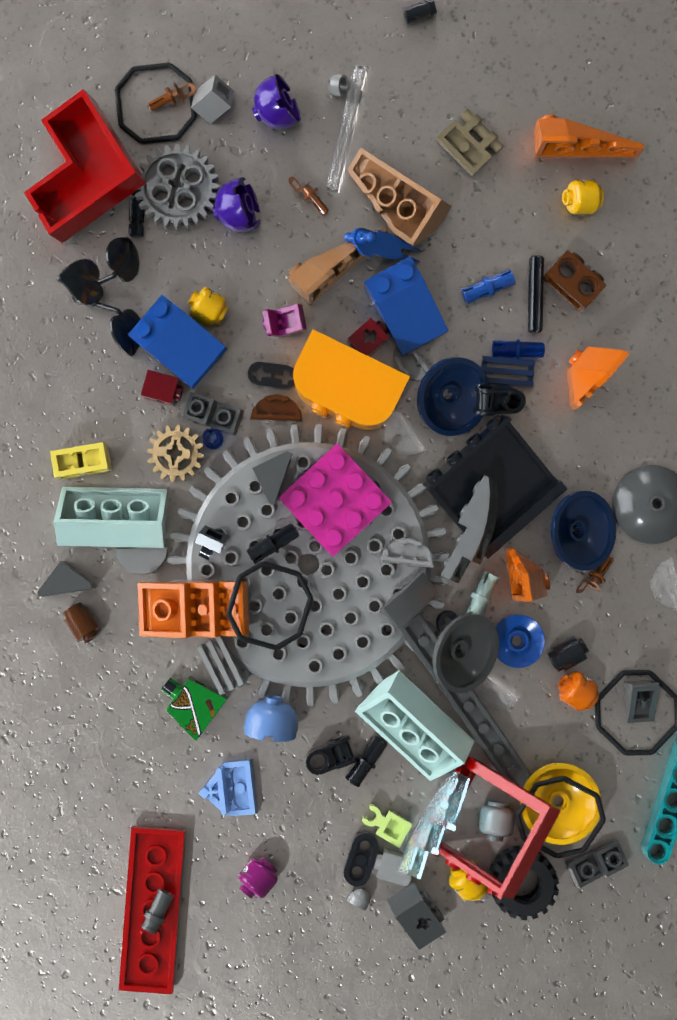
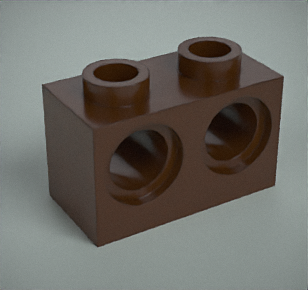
M567 250L545 274L544 280L582 313L607 285L603 282L604 278L600 273L595 270L591 271L584 265L585 262L580 255ZM560 267H570L572 276H564L560 271ZM586 283L590 285L592 293L584 294L580 290V284Z

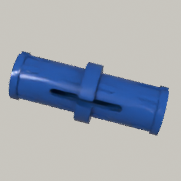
M508 269L492 277H483L482 281L462 288L461 293L468 305L481 298L495 296L496 292L516 285L513 273Z

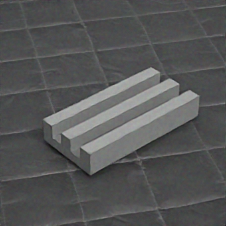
M223 636L215 637L196 647L220 695L245 684L243 676ZM216 643H218L236 679L234 682H232L214 646ZM207 647L209 648L219 668V671L226 683V686L223 685L216 671V668L206 650Z

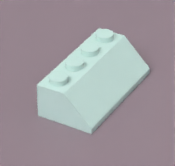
M62 487L54 518L57 546L164 548L167 531V489Z
M400 670L382 680L355 710L364 721L430 781L465 764L475 742Z

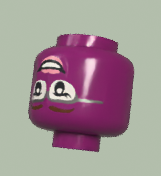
M263 857L260 860L256 858L251 859L238 875V879L242 883L239 889L250 899L254 895L261 899L266 897L278 881L276 876L277 869Z

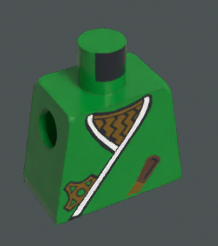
M170 677L161 689L162 692L173 699L166 709L167 712L196 741L229 698L225 694L220 695L217 690L193 678H189L184 686H181Z

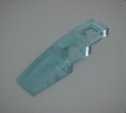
M453 771L436 792L413 832L398 872L421 878L428 852L438 855L445 829L455 831L470 778Z

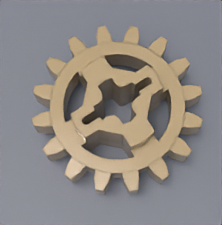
M176 425L175 431L166 426V433L164 434L157 431L156 433L159 438L157 440L150 439L154 447L147 449V452L153 455L152 458L147 460L148 463L156 464L152 471L154 473L162 471L160 478L163 480L170 475L171 482L173 483L176 482L179 476L185 482L186 474L188 473L194 477L195 472L193 469L195 467L202 468L198 463V459L205 458L204 454L199 453V450L203 449L204 445L196 444L199 436L195 434L190 437L191 429L187 427L182 432L180 425ZM171 438V442L168 445L161 447L165 440ZM183 438L191 443L193 450L186 449L183 446ZM178 446V450L182 452V456H177V459L174 462V458L170 455V452H174L175 448ZM159 457L165 458L169 462V470L163 467ZM187 460L191 461V463L185 469L181 470V465L183 463H185Z

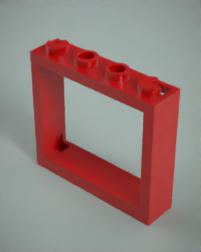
M468 756L465 764L457 767L418 840L427 845L426 849L429 850V853L437 857L440 855L445 857V863L457 871L461 868L467 872L466 878L477 885L483 883L489 887L487 892L490 895H494L500 900L503 897L514 899L561 811L481 761ZM476 774L540 813L504 882L441 841L445 830Z

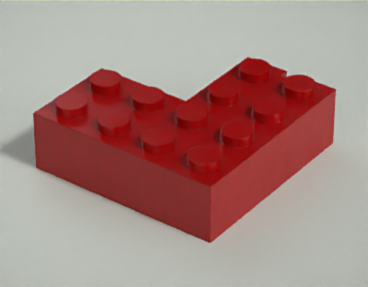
M84 89L41 120L66 162L24 192L35 212L39 214L38 217L48 234L61 243L67 241L147 183L97 102Z

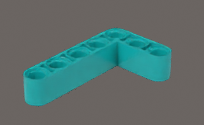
M677 738L673 743L641 843V850L644 856L652 863L658 865L664 864L669 860L677 837V801L672 805L667 804L668 795L673 792L677 793V779L675 777L677 770ZM664 818H668V828L659 830V822ZM661 844L660 853L652 856L650 853L652 846Z

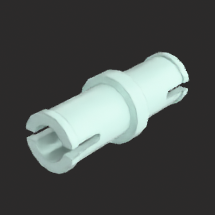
M486 571L483 572L476 592H472L470 596L472 601L466 614L476 613L483 615L487 604H491L492 600L490 597L499 577Z

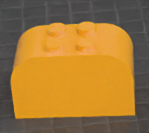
M312 329L293 371L296 392L304 403L311 406L313 413L323 418H326L328 414L336 418L335 423L348 430L352 426L362 431L377 430L390 420L410 376Z

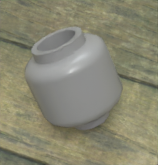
M488 801V805L481 808L479 830L487 834V840L503 842L504 837H509L513 834L515 811L509 808V803Z

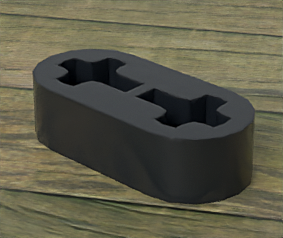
M255 362L248 369V378L254 386L278 390H290L295 386L294 379L288 380L287 384L284 385L281 379L274 378V375H283L284 371H288L289 376L293 377L294 368L291 366ZM258 368H263V372L271 374V378L262 377L261 381H257L256 376L252 374L257 372Z

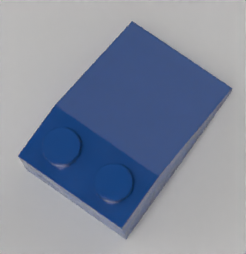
M411 256L364 281L365 292L383 324L388 329L402 357L449 331Z
M163 295L158 298L128 334L143 350L192 389L197 386L227 350L226 346Z

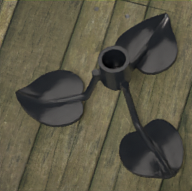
M119 237L113 239L106 248V261L109 268L113 270L112 274L99 279L100 272L98 266L92 260L80 259L68 265L59 274L57 280L67 288L76 304L92 305L93 308L98 307L114 312L116 316L110 319L111 335L126 355L133 356L139 345L128 334L141 320L140 317L132 309H125L121 312L119 308L99 303L104 294L101 284L116 278L117 275L122 282H130L136 277L139 270V256L134 243L128 237Z

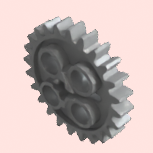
M179 144L175 145L174 151H171L169 146L165 145V153H161L156 148L155 153L157 157L153 158L147 155L149 164L140 163V168L143 171L141 174L147 182L138 189L141 191L135 194L136 199L143 200L139 204L140 209H147L145 213L147 218L155 215L154 223L156 225L163 220L165 229H168L171 223H174L176 230L179 229L180 223H184L186 229H189L190 221H193L198 226V217L201 216L207 219L208 216L205 210L213 211L214 205L211 201L215 202L216 194L213 192H217L220 189V186L214 183L219 180L218 174H211L215 170L214 164L207 165L209 161L207 156L199 159V149L191 154L189 145L185 147L184 151L180 150ZM181 166H185L180 177V183L182 188H177L174 207L170 209L169 206L171 205L172 200L174 198V191L172 187L177 186ZM166 167L175 169L173 174L169 176L163 175L162 171ZM191 174L200 176L199 180L194 183L188 182L187 178ZM163 191L167 193V197L164 200L154 199L158 192ZM186 198L193 201L192 205L187 208L179 205Z

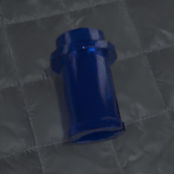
M206 429L202 435L204 445L211 450L218 449L223 444L224 437L217 429ZM216 435L215 441L213 443L209 442V437Z

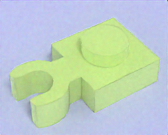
M370 804L369 809L376 813V817L370 820L363 816V823L367 826H378L376 835L400 848L413 825L412 822L391 810H388L384 816L381 814L379 807Z

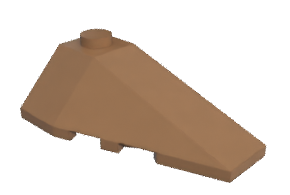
M363 148L359 149L347 169L363 193L370 199L376 211L386 221L390 230L412 246H416L437 230L452 207Z
M385 227L377 229L386 233L388 231ZM345 243L308 259L303 264L297 263L289 271L288 282L310 306L365 256L360 255L353 243Z

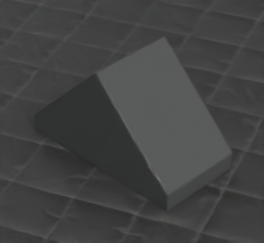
M288 451L252 468L269 503L272 505H276L293 456Z
M60 561L38 590V597L96 589L93 581L66 561Z
M652 680L624 681L628 723L654 721L660 689L659 682Z

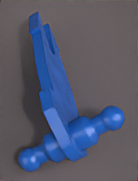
M356 228L344 235V240L347 243H353L360 255L369 258L376 255L382 258L404 260L409 256L401 253L402 248L422 252L418 247L412 246L396 236L380 230H375L374 232L365 228ZM412 258L414 262H420L419 260Z

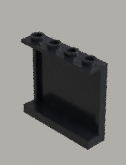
M496 415L487 422L485 430L480 434L475 433L466 441L467 445L461 451L457 450L451 453L446 459L447 463L440 469L435 468L426 476L427 480L422 484L461 532H465L467 527L458 522L461 518L462 508L470 502L474 495V486L479 480H482L484 475L497 482L498 511L492 539L484 556L487 559L567 490L563 482L557 480L511 424L510 421L512 419L505 415Z

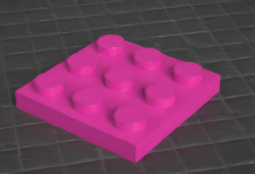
M338 443L278 497L332 557L392 503Z

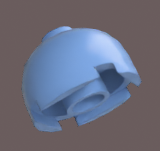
M268 695L266 700H260L249 708L244 721V734L263 741L265 736L274 737L273 742L295 740L298 732V718L295 710L288 703L282 702V697Z

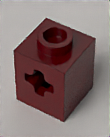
M371 317L348 337L347 343L353 349L371 357L388 342L389 336L387 333L389 331L380 320L375 322ZM366 333L369 336L375 335L374 343L372 341L365 342Z
M147 370L141 396L148 400L175 406V402L181 400L184 386H181V380L177 377Z

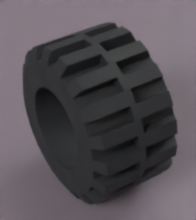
M519 845L513 846L514 850L511 851L508 848L503 850L504 854L501 857L497 855L494 858L495 864L490 865V874L504 882L522 849ZM540 851L530 868L538 876L537 885L531 893L523 896L515 895L514 899L503 897L502 900L492 895L500 909L504 913L507 912L512 918L516 919V916H519L521 920H527V916H531L533 919L539 918L537 913L542 911L543 914H546L548 912L546 907L548 905L553 907L556 902L553 897L554 895L558 896L559 889L557 884H559V880L555 874L554 867Z

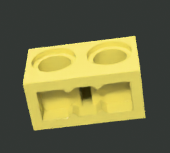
M104 442L50 451L54 478L60 480L112 471L109 446Z

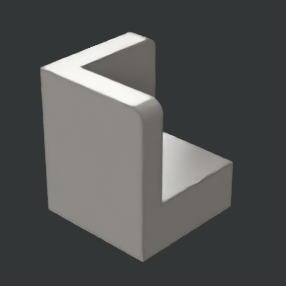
M214 75L196 90L191 108L208 123H212L231 108L234 90L217 75Z

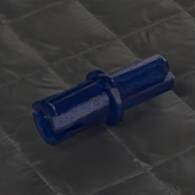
M516 339V341L493 340L492 357H515V359L519 360V357L542 358L545 354V345L542 342H520V339Z

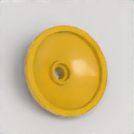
M552 763L539 768L528 778L523 787L530 791L538 781L566 776L595 791L601 798L599 789L591 776L581 768L568 763ZM564 781L541 786L534 794L561 811L545 842L567 845L580 841L594 829L600 815L595 798ZM561 796V804L554 805V798ZM526 806L522 812V817L527 827L532 830L540 813Z

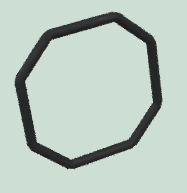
M172 63L134 66L129 69L115 87L118 125L139 143L178 140L196 119L197 114L191 108L194 96L192 95L189 97L191 117L176 135L141 138L123 124L120 89L134 72L170 68L188 83H193L189 76Z
M263 561L237 576L226 616L239 640L268 649L279 650L300 638L303 634L313 596L299 571ZM263 566L297 576L307 596L298 632L277 645L243 636L232 616V610L242 578Z
M624 670L599 694L595 704L596 728L626 756L653 755L677 731V694L653 671ZM649 675L655 682H659V685L674 699L675 725L651 750H626L601 726L600 701L624 676Z
M566 776L538 781L529 792L535 794L541 786L564 781L595 798L601 820L581 848L556 853L542 845L540 850L554 858H563L587 851L606 821L599 794ZM522 803L516 811L515 818L521 839L525 842L527 837L520 815L527 805Z

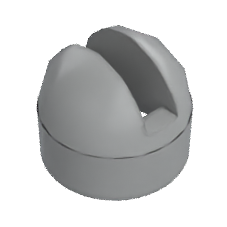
M346 75L332 76L328 80L330 86H327L328 91L334 96H346L349 91L348 77Z
M357 887L352 890L347 901L362 910H366L370 903V894L365 888Z

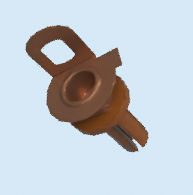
M174 82V89L165 88L166 94L148 102L150 110L154 111L169 102L175 105L178 98H181L185 104L184 99L195 94V85L188 83L178 88ZM190 87L191 92L185 95L183 89Z
M295 177L289 178V184L296 193L301 191L305 195L304 201L309 199L322 216L328 213L329 209L315 193L318 190L317 187L313 190L309 183L303 187ZM293 181H296L299 185L298 189L292 184Z
M609 556L595 572L590 571L589 576L591 578L589 580H582L576 589V593H582L587 586L601 591L599 583H605L606 580L603 576L614 559ZM585 582L586 585L584 586V588L579 589L582 583Z

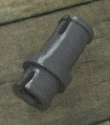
M161 888L158 889L150 910H146L144 914L145 921L141 928L150 933L157 934L159 926L163 925L166 920L164 915L174 894Z

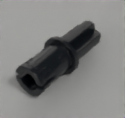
M289 524L271 536L267 534L264 540L246 551L256 565L274 552L279 553V549L298 538L299 533L293 524Z
M374 736L362 755L358 754V761L345 778L354 786L360 787L371 768L375 769V763L387 747V742L379 736Z

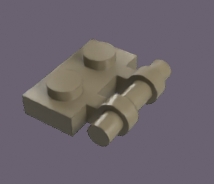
M466 109L460 116L466 124L462 126L455 119L437 136L436 141L473 177L492 158L486 149L491 147L496 153H499L504 145L498 140L499 136L494 131L490 132L481 123L482 119L477 114L474 116L469 109ZM474 130L483 140L478 143L470 132Z

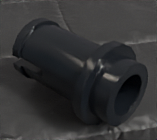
M424 0L402 8L407 24L428 16L433 18V15L437 13L434 0Z

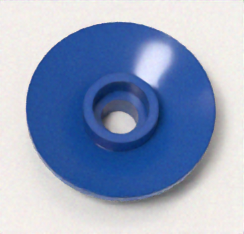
M511 615L502 619L495 628L499 639L497 658L502 663L513 668H524L532 665L540 658L545 646V637L542 628L535 620L525 615ZM515 636H520L521 644L518 646L512 643V639Z

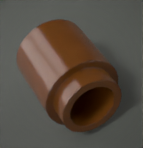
M79 602L63 612L65 616L64 621L77 642L83 640L86 644L98 636L97 631L100 629V626L87 606L84 607Z

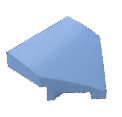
M252 759L225 762L222 766L218 767L216 773L198 794L213 803L221 810L222 815L239 816L258 813Z

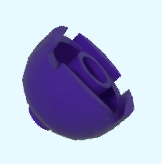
M279 74L270 76L259 84L254 94L255 106L252 107V110L259 122L263 121L265 125L272 129L283 130L299 123L301 116L295 98L291 100L288 91H290L288 84Z
M244 177L223 184L217 192L213 207L216 220L221 221L223 226L230 231L237 233L254 230L260 226V220H256L255 212H260L257 197L252 186L243 183L246 180Z

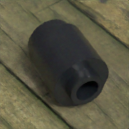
M572 636L551 648L552 651L547 655L556 671L560 672L561 670L567 671L587 659L586 653L589 650L582 638L577 640Z

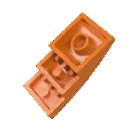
M235 581L138 583L140 636L169 638L237 637L226 616ZM241 581L232 610V616L243 636H249L248 581Z

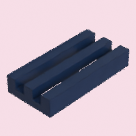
M482 357L481 368L485 373L527 376V381L488 377L489 384L533 387L534 360ZM487 363L528 367V370L487 367Z

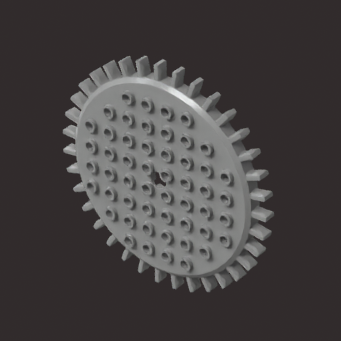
M293 424L290 430L291 444L279 446L277 434L273 429H268L267 439L270 443V449L258 453L255 443L248 437L244 439V446L249 452L250 458L239 464L231 452L228 450L223 452L224 460L232 468L224 477H220L215 469L207 466L204 471L207 477L213 480L216 485L209 494L204 493L198 487L191 486L189 489L193 497L202 500L203 504L198 513H193L186 508H179L178 514L184 519L192 520L194 523L191 534H185L180 531L171 532L170 538L177 542H187L188 549L187 556L168 557V563L175 566L186 565L187 578L174 579L173 581H236L240 573L255 565L246 551L250 548V544L253 541L261 542L266 538L267 534L271 536L277 529L293 524L299 533V537L281 547L279 553L274 552L260 562L266 561L299 571L308 580L307 586L313 596V601H317L320 604V608L317 611H312L311 609L309 611L305 628L301 637H305L308 640L307 646L300 647L297 643L298 639L281 648L284 656L281 659H276L273 655L275 650L250 643L246 647H240L238 645V637L223 636L236 664L243 668L241 674L245 684L251 673L263 678L262 684L258 689V697L264 698L269 692L270 683L275 682L284 685V691L281 696L282 702L289 704L292 698L293 686L306 687L305 699L307 705L314 706L316 700L315 687L328 686L330 691L329 698L333 704L339 703L340 697L337 689L338 683L350 681L353 692L357 697L363 696V687L358 680V676L369 671L373 675L374 681L380 684L384 680V675L378 670L377 666L386 659L392 662L394 668L400 671L405 669L403 661L394 652L402 643L406 644L411 651L413 649L400 630L395 629L381 610L384 604L393 596L396 589L402 590L416 574L421 572L427 576L431 583L440 586L449 584V579L446 577L432 575L431 568L380 561L383 551L390 543L398 540L394 538L393 532L397 529L402 530V538L419 540L430 551L429 540L442 537L446 534L445 528L437 527L431 531H426L422 519L433 515L439 509L437 505H428L426 508L418 510L413 502V498L424 492L425 487L422 485L423 483L417 484L410 491H406L400 483V480L407 476L411 467L408 464L401 466L392 475L383 468L384 464L390 459L392 450L387 448L382 451L379 459L375 462L365 456V452L370 446V437L365 436L360 441L359 448L355 452L344 448L348 435L347 429L341 428L337 434V443L373 482L379 484V489L392 501L389 505L391 514L385 516L381 512L334 557L321 544L318 551H312L309 547L310 543L317 540L305 527H299L298 519L279 499L276 505L270 504L261 485L260 489L256 492L250 489L251 483H259L252 468L288 451L293 456L279 494L280 496L335 446L322 442L324 435L322 424H317L314 429V442H301L300 429L297 424ZM299 459H307L308 465L305 468L299 467ZM231 493L236 496V501L232 504L226 500L227 495ZM266 505L272 508V513L268 516L262 513V508ZM245 517L248 520V525L242 528L239 526L238 521L240 518ZM205 525L215 530L221 529L224 534L229 536L226 546L220 554L214 551L209 560L199 556L202 545L195 543L198 533ZM372 541L379 543L378 551L370 550L369 544ZM444 551L430 552L433 556V561L443 562L450 556L449 553ZM229 553L235 554L236 560L234 563L227 562L226 556ZM348 553L355 555L356 560L354 563L346 562L345 556ZM287 554H295L296 560L294 563L286 561ZM313 554L318 558L319 568L314 574L307 575L300 571L298 562L303 555ZM205 565L211 566L212 572L210 575L203 574L202 568ZM324 565H329L332 568L330 575L322 573L321 569ZM384 565L391 567V573L387 576L381 572V568ZM262 568L246 576L245 578L248 580L249 636L246 637L277 645L296 634L307 602V596L303 588L297 583V576L272 569L270 575H264ZM360 577L367 579L368 583L365 587L358 586L357 580ZM276 589H281L284 592L282 599L274 597ZM336 589H341L344 592V596L341 599H336L333 592ZM433 598L427 605L434 609H443L445 603ZM252 601H257L260 604L258 611L250 609ZM372 601L379 603L380 607L377 611L370 610L369 605ZM288 613H293L296 616L294 623L286 621L285 618ZM348 613L355 615L356 620L353 623H348L345 620ZM426 620L430 628L434 631L435 626L430 621ZM264 625L271 627L272 632L270 635L262 633ZM324 625H329L332 628V632L329 635H324L321 628ZM384 625L391 627L392 630L389 635L382 634L381 629ZM360 637L367 639L368 643L365 647H360L357 644ZM336 649H341L344 652V656L341 659L334 657L333 653ZM224 657L222 662L227 670L229 665ZM316 661L319 663L320 668L317 671H312L309 664ZM217 666L216 671L218 674H220L219 668Z

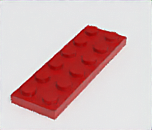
M131 827L118 991L173 994L185 829ZM161 888L174 894V897L164 915L166 919L164 924L159 926L157 934H153L144 930L141 926L145 921L144 914L146 910H150L158 889Z

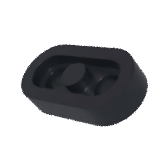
M360 832L352 840L344 866V878L352 886H362L370 878L379 848L378 841L372 833ZM362 841H368L370 843V847L368 849H362L360 847V843ZM360 867L362 872L359 875H355L352 873V869Z

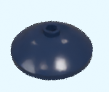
M463 357L446 358L433 365L421 380L417 393V408L425 425L434 432L445 436L461 435L474 428L484 416L473 413V407H476L477 396L474 387L480 384L490 385L484 370L474 361ZM448 389L447 395L443 396L444 391Z
M591 491L573 492L562 499L553 514L551 522L552 545L557 556L566 566L579 571L593 570L602 565L613 550L616 540L615 517L610 505L597 493Z

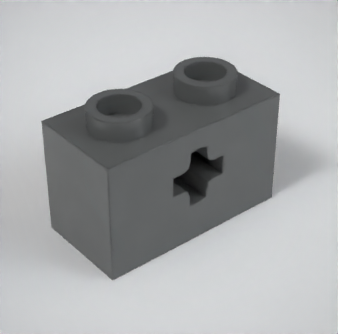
M412 883L387 900L395 918L419 950L446 933L441 923L445 920L437 906L431 907L433 901L425 889L420 891L415 883Z

